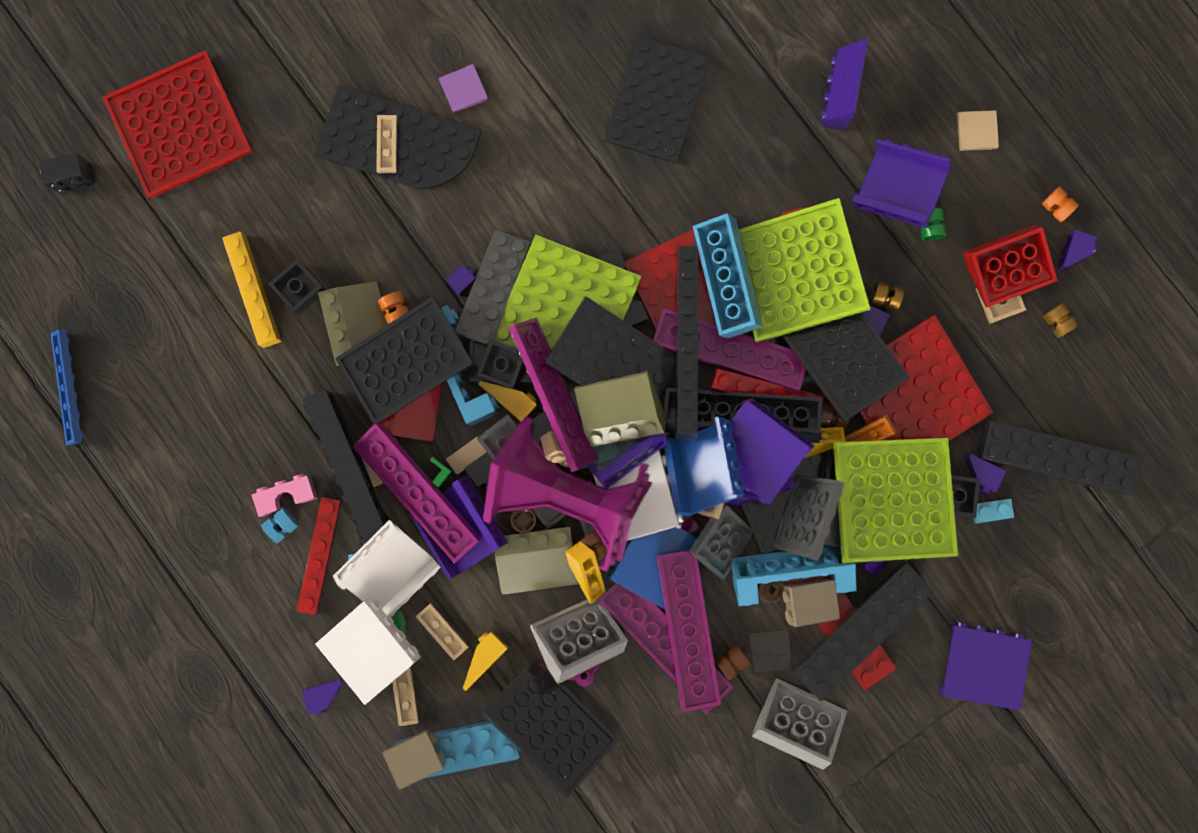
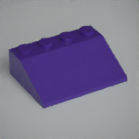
M864 38L839 48L836 55H832L830 66H833V71L829 73L827 84H830V87L824 96V102H827L826 109H822L820 120H823L822 127L845 131L856 111L868 39Z

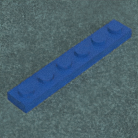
M58 329L51 333V342L66 446H71L82 442L83 432L79 425L80 412L77 410L76 404L77 393L74 390L75 376L71 368L72 356L69 354V336L66 333V329Z

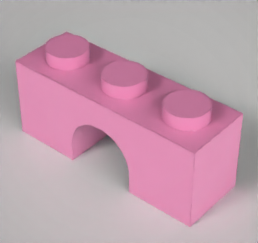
M300 474L294 476L293 481L286 482V480L275 483V487L268 489V486L257 489V493L252 494L258 516L265 517L281 509L279 501L285 493H290L293 496L295 504H302L317 499L318 496L311 476Z

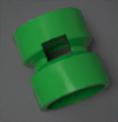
M935 208L927 229L923 227L920 229L922 240H935L947 236L946 226L942 224L945 220L943 209Z

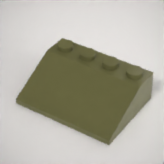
M377 281L336 287L318 292L335 364L338 368L340 366L335 358L388 325L384 317L385 312H382L378 303L381 294Z
M648 371L574 388L584 432L591 447L664 433L667 417Z
M571 527L506 535L504 537L508 543L494 551L501 595L578 584L565 551L573 547Z

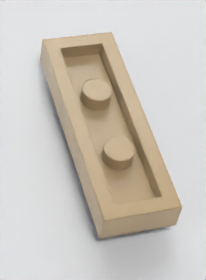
M377 115V173H397L396 115Z
M431 603L415 616L453 660L469 647Z
M410 666L392 681L399 726L419 723L412 669Z

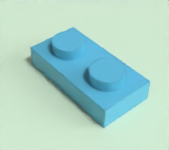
M1011 499L978 503L977 516L973 518L974 523L1014 518Z

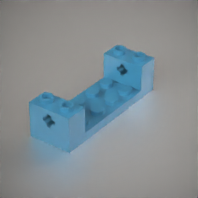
M446 305L441 309L455 330L460 319L459 314L454 308L451 309ZM460 373L447 380L466 424L473 426L499 414L497 409L500 407L493 396L491 397L486 393L471 400L468 391L461 386L464 382Z
M823 546V553L819 561L785 551L731 558L732 581L739 606L758 604L757 584L759 583L767 584L774 581H788L790 579L809 578L812 576H827L830 574V578L835 580L836 593L856 591L855 562L842 563L841 547Z

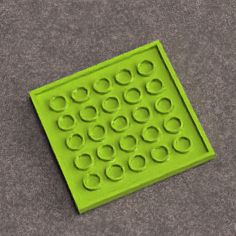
M839 198L739 229L763 324L762 328L753 330L757 343L871 310Z
M535 234L506 303L494 340L518 349L511 336L509 327L537 317L552 350L585 296L624 321L642 276Z
M948 438L833 443L836 481L844 483L843 493L838 501L842 563L958 556Z

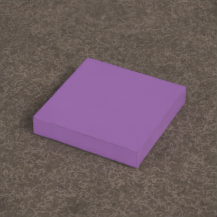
M473 64L439 78L453 114L488 100Z

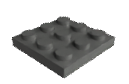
M724 504L719 519L710 518L689 552L717 577L724 580L731 570V558L740 556L751 539L753 530Z

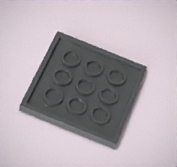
M797 474L794 481L795 487L791 490L772 548L819 561L823 553L826 537L830 532L832 519L836 514L839 498L843 493L844 483Z

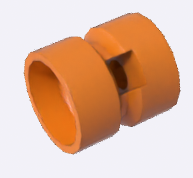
M1060 186L1041 203L1048 211H1053V216L1060 223L1079 206L1073 198H1067V193Z
M400 291L390 293L378 300L382 312H386L384 317L388 324L409 312L407 306H403L405 301Z

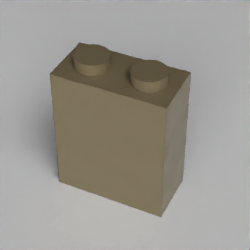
M823 578L784 585L783 600L786 603L787 609L785 611V618L789 625L800 627L840 619L835 580Z
M429 729L383 752V756L399 790L445 767V755L442 751L438 750L436 746L438 743L437 738L433 732L430 733Z

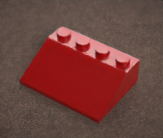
M1030 226L963 252L968 271L985 307L993 306L1058 281L1043 227Z
M442 384L385 419L381 424L393 437L433 442Z

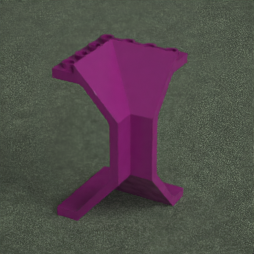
M524 417L491 463L483 521L491 523L499 512L548 507L591 524L608 549L607 555L599 569L607 571L611 564L614 565L616 563V560L622 562L632 519L653 483L648 481L650 474L647 473L649 465L643 462L640 464L635 482L606 490L603 487L561 471L555 463L547 460L543 448L531 435L532 419Z

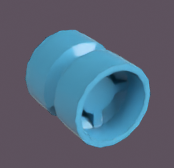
M282 507L274 514V518L267 519L261 526L271 540L278 544L286 537L287 532L291 533L299 524L292 514Z

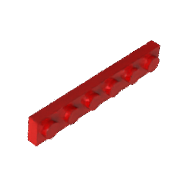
M715 368L710 385L712 388L727 392L822 398V402L824 399L822 395L803 390L795 392L774 383Z
M321 497L297 607L299 612L314 615L318 613L342 502L340 500Z

